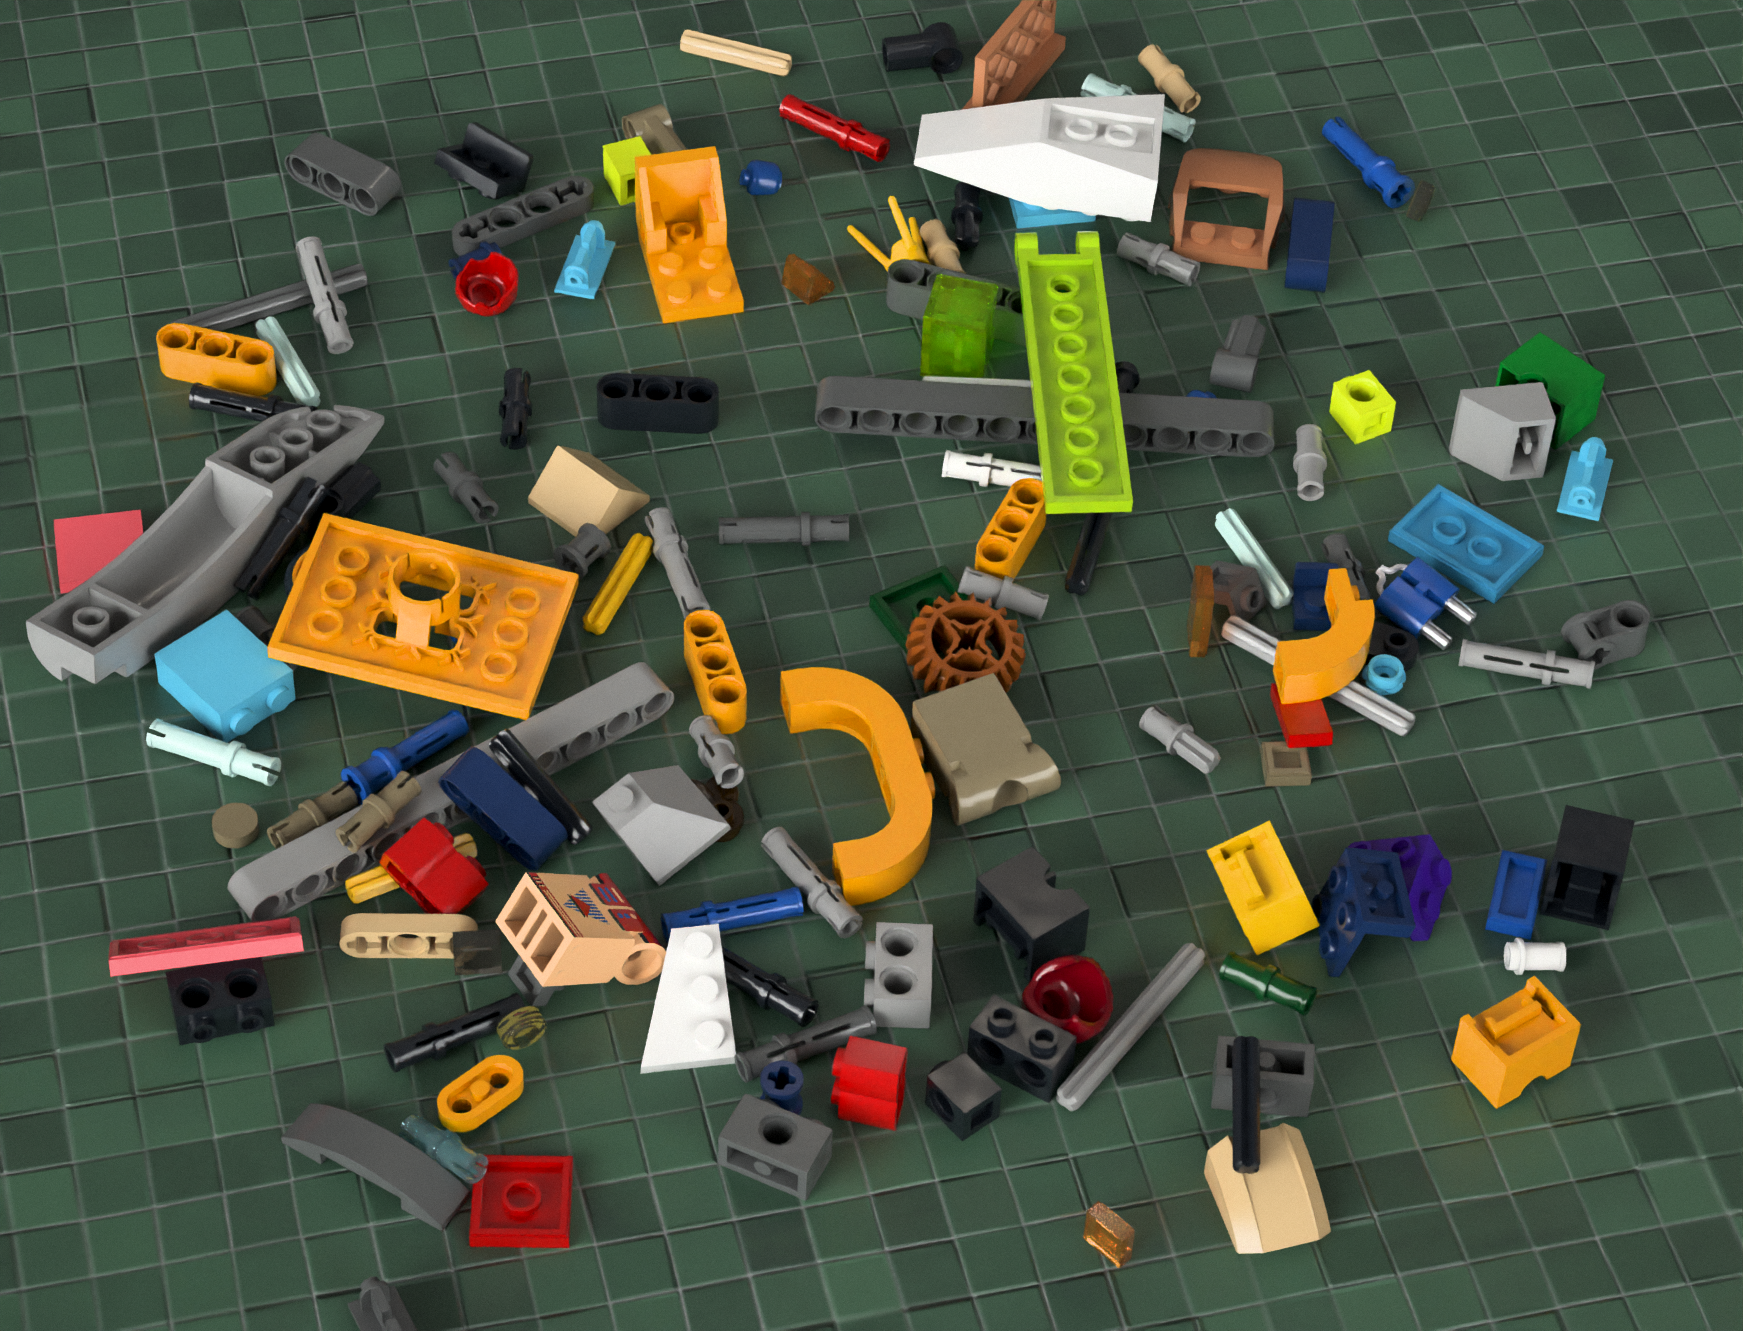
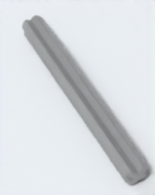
M1231 615L1222 627V637L1274 666L1277 642L1282 640L1237 615ZM1352 680L1338 692L1329 695L1330 698L1401 737H1405L1414 726L1416 716L1413 712L1355 680Z
M1186 943L1180 948L1057 1089L1058 1095L1056 1100L1060 1105L1065 1106L1069 1111H1075L1085 1102L1203 966L1205 952L1202 948H1197L1193 943Z

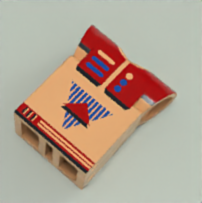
M525 872L495 921L542 987L607 983L613 977L626 985H639L656 978L663 969L666 956L665 949L607 873H600L589 879L587 875Z

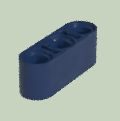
M1294 197L1284 288L1325 293L1331 248L1334 201Z
M469 747L439 778L438 783L443 792L514 859L529 870L537 871L568 837L564 826L491 757L477 747Z

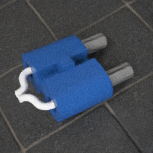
M1419 557L1415 558L1408 566L1396 564L1389 568L1381 565L1375 572L1379 576L1376 589L1380 596L1375 602L1374 608L1401 629L1410 632L1416 639L1423 634L1442 650H1445L1450 646L1453 639L1436 626L1432 620H1436L1445 609L1449 610L1467 625L1476 618L1477 613L1456 597L1460 589ZM1398 570H1403L1400 577L1397 576L1384 590L1383 585L1386 582L1385 573L1393 574Z

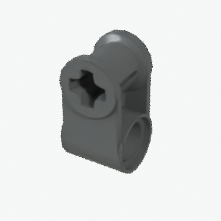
M1622 600L1610 606L1574 615L1563 625L1561 636L1567 643L1573 645L1579 654V660L1595 661L1594 670L1606 664L1635 657L1644 650L1650 613L1648 608L1638 601Z

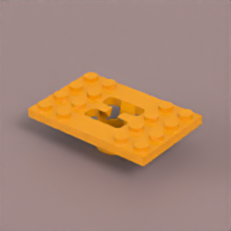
M324 513L267 646L268 658L527 720L530 718L576 593L579 574ZM405 581L449 593L442 596L441 600H413L402 594L400 583ZM461 595L473 598V602L468 609H460ZM385 621L397 623L396 638L376 633L378 625ZM431 626H435L434 633L457 638L456 646L451 650L430 647Z

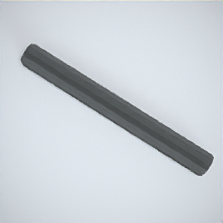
M357 263L331 271L337 295L363 288L368 284L367 273L362 264ZM305 279L172 320L170 324L183 323L216 331H224L314 302Z

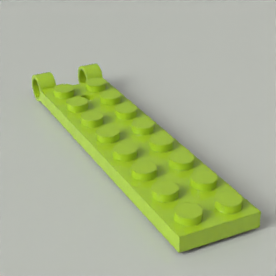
M1077 231L1076 254L1039 255L1036 232L1015 233V264L1018 268L1045 514L1132 512L1133 496L1101 261L1098 231ZM1061 289H1062V290H1066V291H1068V292L1062 293V292H1058L1057 290H1061Z

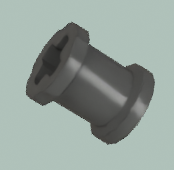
M585 523L579 528L577 536L567 545L562 544L555 549L554 560L560 570L579 574V579H582L588 572V566L597 558H605L610 553L611 544L602 530L598 529L594 524Z

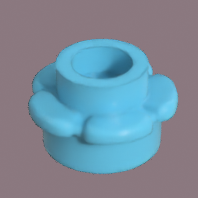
M1387 654L1373 657L1362 673L1363 679L1366 680V687L1380 695H1392L1399 692L1403 687L1402 683L1406 681V673L1401 661Z

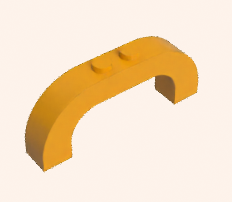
M808 667L781 671L780 703L790 734L817 729H834L851 734L860 740L871 756L891 819L882 830L871 836L833 843L832 873L834 880L842 888V896L851 906L870 903L891 895L905 886L918 873L930 847L932 799L935 798V786L931 772L924 773L922 768L924 754L919 738H912L908 722L899 704L886 690L873 681L858 674L835 668Z

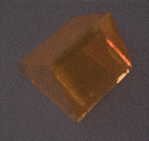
M794 253L793 255L789 254L786 258L781 284L807 305L832 292L836 287L834 282L816 267Z

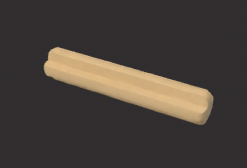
M690 29L685 30L681 36L680 50L685 53L782 77L787 76L792 67V56L787 53Z

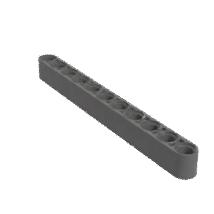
M849 376L826 377L819 382L817 387L815 422L825 431L1038 445L1031 387ZM1119 393L1126 450L1262 457L1269 454L1274 448V411L1265 402Z

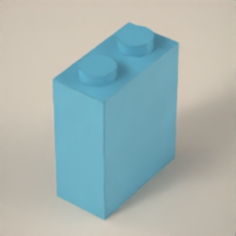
M228 610L223 611L155 653L159 684L218 740L228 743L237 736L246 734L253 726L275 712L284 710L291 702L296 700L293 670L283 661L268 658L267 646Z

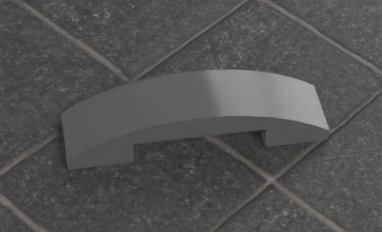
M310 1103L281 1137L282 1143L312 1160L322 1164L329 1158L398 1196L401 1200L402 1210L440 1231H443L470 1198V1191L427 1154L391 1131L345 1110Z

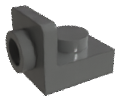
M1216 560L1190 584L1195 599L1227 605L1230 615H1237L1246 621L1252 619L1267 603L1257 570L1252 567Z

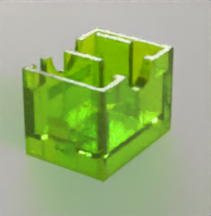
M937 274L923 315L920 376L984 378L994 346L993 336L995 327H993V319L997 305L998 285Z

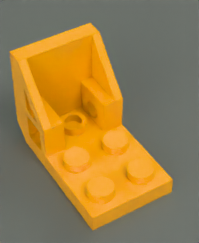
M716 147L635 157V208L638 237L662 322L670 323L744 312L743 296L727 248V219Z

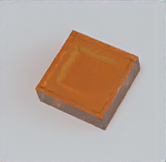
M1098 1201L1086 1212L1083 1239L1115 1266L1121 1268L1131 1259L1135 1229L1105 1204Z

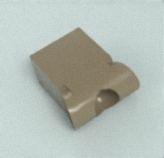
M994 673L913 701L910 726L912 738L920 739L924 754V764L929 772H931L945 797L948 796L950 811L956 826L992 814L1002 807L1016 805L1060 788L1061 777L1057 766L1043 748L1032 743L1031 734Z

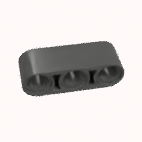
M317 132L309 135L284 160L285 168L294 180L367 216H374L402 188L400 178L389 166Z

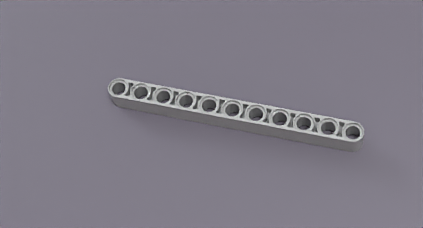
M638 662L509 728V730L550 776L659 719L671 708L675 696L648 664ZM492 738L474 746L485 752L518 782L489 748L488 744ZM463 753L415 777L421 787V794L411 800L395 815V822L389 828H381L357 852L353 853L348 850V846L352 843L351 841L343 846L338 840L335 831L362 808V805L243 866L231 876L227 887L229 893L252 922L279 919L345 884L347 878L381 865L379 862L383 853L423 818H426L432 824L439 822L447 830L469 819L470 817L443 792L438 783L439 778Z

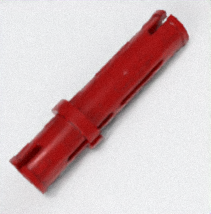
M788 94L780 105V117L837 142L840 148L848 152L854 150L876 162H882L889 152L890 139L863 128L862 123L854 119L849 121L842 119L792 94Z

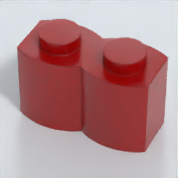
M426 818L420 820L384 852L379 862L389 876L413 897L426 914H461L484 894L489 885L485 880L487 874L483 866L472 856L464 857L457 852L452 845L454 844V838L451 833L439 822L432 824Z
M849 1036L846 1048H837L832 1068V1076H836L833 1085L831 1104L838 1105V1118L896 1131L904 1103L908 1049Z

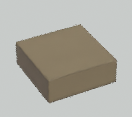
M1286 741L1261 742L1260 756L1265 787L1310 785L1312 773L1307 747L1288 748Z

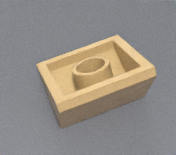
M557 445L528 496V503L575 537L578 534L579 528L585 523L594 524L598 529L607 534L650 502V495L589 452Z

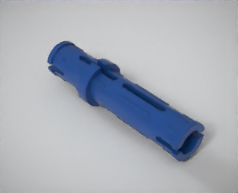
M791 887L782 891L713 904L711 900L704 901L697 908L663 913L660 920L664 939L668 943L671 929L719 924V931L722 932L784 918L803 916L804 908L799 888Z

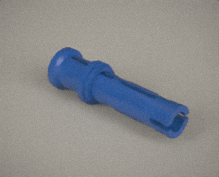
M1335 117L1336 122L1332 118L1329 119L1323 126L1322 135L1361 171L1363 182L1369 188L1376 189L1381 193L1383 202L1388 207L1397 208L1405 204L1414 193L1415 182L1409 176L1401 175L1396 170L1395 163L1389 157L1379 156L1341 117Z
M452 709L446 715L418 730L392 748L378 747L371 753V758L356 767L351 765L342 769L341 780L345 781L347 786L350 785L357 796L358 803L362 805L366 797L388 785L400 771L410 769L458 738L469 733L468 723L458 710Z

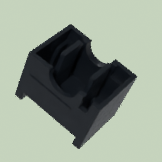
M1566 805L1540 915L1609 930L1625 872L1635 821Z
M1033 846L976 878L973 921L978 927L986 923L989 929L995 928L1015 950L1014 956L1018 960L1023 958L1028 963V966L1024 969V977L1029 982L1036 970L1046 962L1065 955L1079 954L1085 950L1090 912L1088 904L1072 887L1066 890L1055 889L1056 873L1054 871L1048 873L1051 865Z

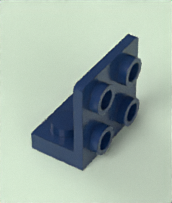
M1346 847L1337 864L1331 867L1326 883L1320 893L1314 896L1311 904L1312 910L1320 924L1318 927L1320 936L1319 952L1321 958L1325 959L1329 977H1340L1365 934L1409 938L1416 927L1399 856L1396 852Z

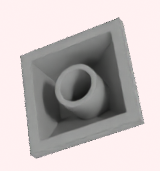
M679 765L628 773L592 801L607 824L659 886L732 829Z

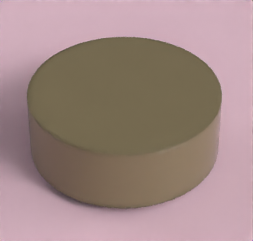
M238 802L221 806L212 817V829L215 840L227 848H242L251 844L259 834V822L256 811L251 806Z

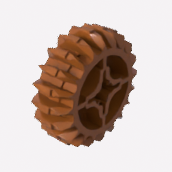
M956 591L950 596L949 602L939 596L934 600L932 607L925 605L920 610L919 617H915L911 622L909 629L911 633L907 635L905 642L906 650H908L906 656L907 665L914 667L912 672L913 680H925L923 685L925 693L934 689L941 692L994 673L1007 693L1011 689L1012 683L1019 679L1022 671L1020 667L1024 663L1026 654L1025 650L1022 649L1025 642L1024 634L1017 633V619L1005 620L1007 616L1006 607L998 610L992 609L991 597L984 601V603L976 602L974 592L968 596L967 600H961ZM932 639L940 644L939 649L945 654L943 660L936 653ZM987 640L994 646L999 661L991 655L992 650L986 645Z

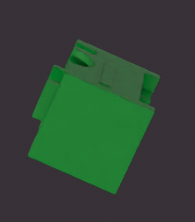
M1539 332L1500 362L1495 386L1543 382L1556 417L1553 430L1555 438L1550 443V447L1556 450L1595 420L1605 375Z

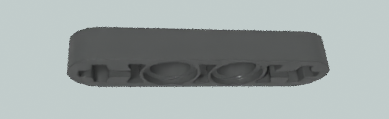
M570 176L462 219L452 228L453 249L455 253L461 256L480 248V243L483 241L488 243L495 242L499 248H502L585 214L594 206V186L585 177ZM537 206H546L551 210L545 213H536L531 209ZM503 220H510L516 223L511 227L496 225V223Z

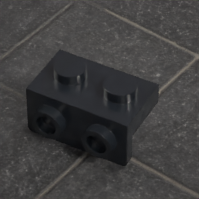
M473 122L468 124L462 144L438 149L434 164L448 171V175L451 178L467 182L477 188L478 193L483 197L497 200L503 196L524 192L533 162V155L481 124Z

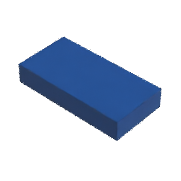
M1502 850L1485 930L1531 940L1547 865L1546 859Z

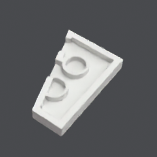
M719 924L671 929L640 1074L735 1064L734 1056L736 1055Z

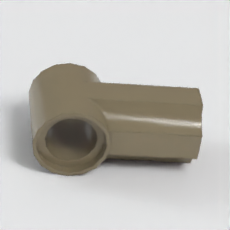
M657 104L622 117V128L625 138L630 139L641 136L651 155L688 150L673 131L670 115L662 104Z

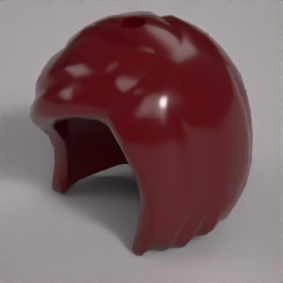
M1072 954L1048 961L1036 970L1022 993L1021 1006L1022 1009L1077 1036L1076 1044H1079L1103 1031L1113 1012L1114 994L1109 978L1096 960L1092 957Z

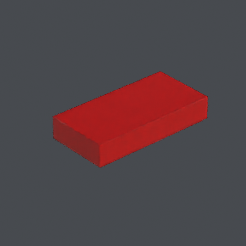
M1271 683L1270 697L1287 747L1302 748L1332 745L1333 730L1322 699L1303 703L1281 704L1276 683Z

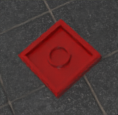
M475 1154L469 1232L470 1247L569 1248L573 1156Z

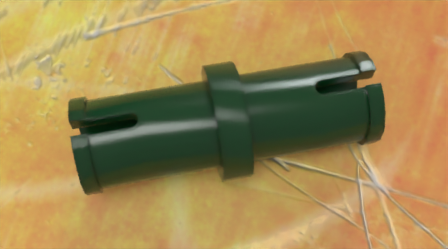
M1233 951L1227 954L1220 968L1219 976L1221 980L1231 982L1255 993V998L1264 1003L1272 1000L1299 1012L1303 1016L1309 1013L1316 999V987L1308 986L1281 974L1279 967L1272 964L1264 967L1237 955Z

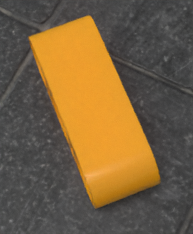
M183 323L167 324L157 332L156 340L160 368L162 373L169 378L190 383L198 382L207 386L257 396L270 393L277 385L274 350L266 341Z
M1024 478L1016 481L1011 486L977 543L975 570L1001 579L1006 575L1012 577L1014 581L1045 528L1047 514H1045L1041 481L1033 478Z
M694 611L684 621V658L704 715H709L712 717V720H716L722 734L738 732L746 723L747 689L722 618L714 611Z

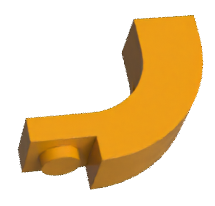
M1346 568L1329 569L1324 600L1332 627L1314 638L1277 642L1273 674L1281 704L1310 702L1332 695L1354 680L1366 662L1375 618L1373 599L1360 600L1357 585H1351Z

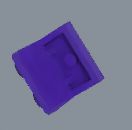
M1431 835L1359 841L1350 844L1348 848L1398 853L1416 925L1410 938L1412 941L1429 940L1434 923L1440 915V906L1446 888L1452 879L1450 863L1443 857Z

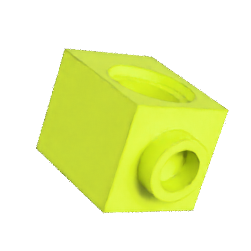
M1368 370L1334 382L1329 413L1356 445L1391 432L1396 401L1372 372Z

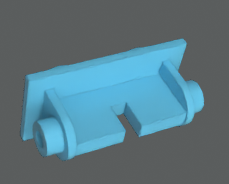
M591 220L585 223L581 228L580 235L575 236L554 289L555 293L595 299L615 247L614 241L605 240V231L599 221Z
M1591 437L1582 444L1580 452L1571 451L1557 512L1599 521L1613 459L1605 458L1606 447L1600 438Z

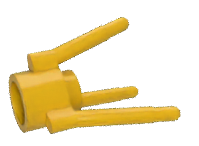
M890 196L888 202L902 239L892 246L891 259L853 225L847 227V231L854 239L885 267L886 271H888L891 263L902 259L930 264L925 253L916 218H909L910 234L894 196Z

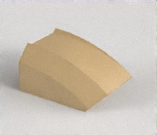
M1282 1123L1277 1127L1260 1130V1165L1258 1172L1254 1174L1237 1173L1234 1171L1233 1137L1227 1135L1207 1151L1204 1174L1237 1253H1267L1317 1241L1331 1232L1319 1182L1299 1129Z

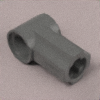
M1243 315L1238 320H1232L1223 348L1218 347L1210 374V384L1251 393L1257 375L1259 354L1266 335V327L1260 324L1258 318Z

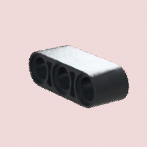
M611 373L599 379L596 385L598 421L608 429L703 434L713 431L719 422V389L716 383L708 378Z

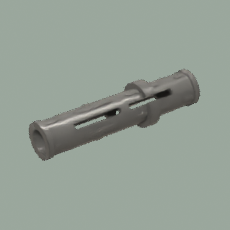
M801 512V516L719 517L720 545L802 542V546H811L810 542H849V514L821 516L810 515V512Z
M864 1005L857 1010L820 1022L817 1025L790 1035H786L784 1032L774 1035L769 1043L743 1053H737L734 1056L737 1071L745 1083L750 1082L752 1079L760 1077L764 1067L771 1062L782 1060L797 1065V1062L847 1044L849 1036L862 1038L874 1035L877 1032L876 1022L871 1010Z

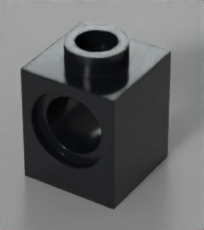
M962 1052L950 1061L944 1060L938 1063L927 1076L925 1104L961 1141H964L999 1117L1002 1089L965 1052Z

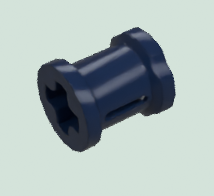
M778 1060L769 1063L761 1072L760 1086L763 1093L760 1099L771 1100L781 1108L800 1115L803 1107V1099L799 1094L803 1088V1073L801 1069L789 1061Z

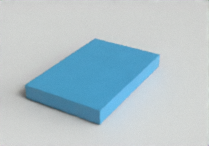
M1439 484L1414 506L1389 531L1388 535L1390 543L1416 558L1419 557L1432 568L1493 604L1542 557L1544 545Z

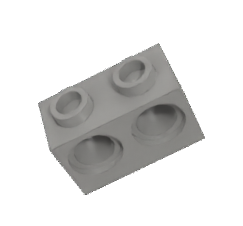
M876 922V940L866 941L865 969H874V979H865L864 1005L873 1007V1016L877 1027L929 1029L932 996L933 924Z

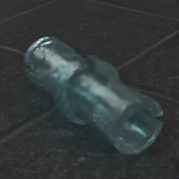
M419 1114L410 1115L402 1123L400 1128L412 1136L405 1132H399V1137L417 1147L432 1160L449 1169L468 1184L477 1183L485 1175L487 1169L475 1162L486 1166L488 1165L487 1157L462 1143L460 1136L452 1130H441Z

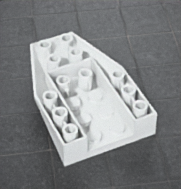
M1165 94L1045 98L925 114L921 117L914 165L1030 205L1041 206L1048 210L1063 209L1082 212L1090 216L1105 215L1119 217L1132 222L1138 220L1151 222L1158 183Z

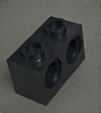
M261 957L203 964L165 972L170 1004L180 1045L194 1042L204 1043L218 1037L242 1032L252 1033L261 1028L275 1026L271 995Z
M993 995L969 1027L967 1055L981 1069L1050 1103L1057 1093V1089L1073 1071L1077 1036Z

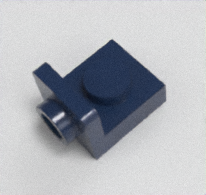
M1297 562L1295 564L1291 587L1294 592L1292 596L1293 630L1328 631L1332 627L1324 596L1329 569H1338L1339 565L1337 563Z

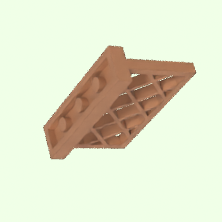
M1022 0L975 56L973 96L962 109L1022 102L1065 50L1066 37L1054 33L1057 0Z

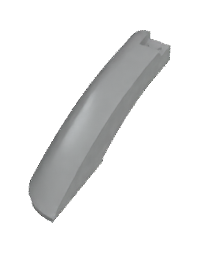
M334 405L333 411L321 409L311 412L309 406L291 409L266 419L205 459V467L177 500L127 549L87 581L26 620L28 639L38 660L53 676L61 681L74 673L94 684H97L114 671L127 678L155 658L156 652L194 630L239 591L234 586L235 582L239 580L279 521L278 513L282 507L288 508L303 485L305 478L310 477L317 481L313 490L318 489L321 484L328 487L350 465L356 463L384 425V416L366 409Z

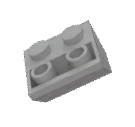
M1543 382L1460 390L1449 445L1450 454L1501 481L1543 477L1556 421Z

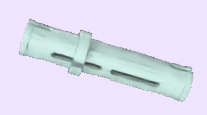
M1093 73L1086 77L1081 88L1083 89L1081 91L1082 97L1138 95L1132 92L1131 87L1122 84L1120 87ZM1164 106L1162 132L1182 142H1187L1193 133L1195 119Z
M155 719L149 727L159 733L166 734L163 738L147 733L146 742L149 747L172 752L220 768L222 774L230 777H236L239 774L262 782L267 786H272L278 779V776L263 771L262 768L266 767L280 772L281 760L277 757H270L248 750L244 743L235 740L231 743H226L164 722L161 719Z

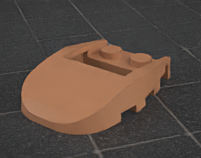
M1196 148L1187 151L1183 156L1168 203V208H1170L1169 234L1174 236L1171 251L1198 262L1268 270L1270 248L1275 249L1279 238V230L1285 218L1283 173L1280 162L1260 154L1224 149ZM1208 187L1216 188L1227 194L1249 192L1268 198L1265 230L1184 220L1189 189Z

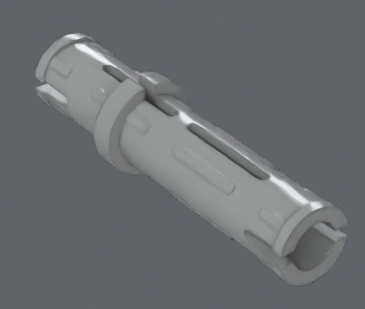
M315 236L303 238L297 242L295 249L299 255L315 305L313 310L314 319L318 324H321L328 351L332 354L347 352L353 347L352 344H354L345 320L347 309L345 303L338 298L322 248L321 239Z
M665 507L651 510L649 512L650 516H645V524L654 540L653 552L659 562L662 561L684 619L694 611L710 610V605L703 594L700 582L689 560L687 541L683 535L678 533L671 511Z
M1463 639L1458 666L1541 679V684L1549 686L1552 681L1590 689L1595 661L1590 662L1557 656L1554 650L1547 649V653H1540ZM1484 655L1522 661L1523 664L1487 659ZM1535 663L1545 666L1569 669V672L1534 667L1530 664Z
M775 827L767 832L762 838L761 842L763 844H761V847L775 860L783 872L806 896L809 908L815 914H821L840 938H849L859 931L863 924L861 922L863 917L844 899L842 888L834 880H828L783 827Z

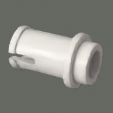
M1515 938L1514 942H1507L1505 944L1506 970H1514L1516 975H1522L1524 970H1556L1563 972L1566 966L1564 942H1524L1522 938Z

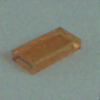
M1195 565L1187 620L1189 657H1205V654H1207L1215 599L1213 570L1210 569V566Z

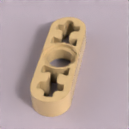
M358 913L349 915L342 921L340 948L344 953L357 958H465L472 955L477 949L478 925L474 919L461 914ZM402 934H413V935H417V936H419V937H416V938H405V937H401V936H399V935H402Z

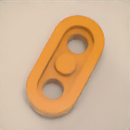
M493 1055L485 1058L444 1087L437 1098L438 1118L441 1124L454 1132L472 1131L517 1100L524 1088L523 1069L520 1063L510 1056ZM495 1084H505L503 1088L493 1087ZM459 1110L468 1111L466 1113H456Z

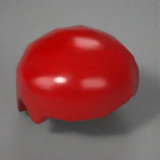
M491 252L483 260L471 258L464 266L463 271L456 277V297L468 312L484 317L504 313L517 298L519 272L512 259L498 252Z

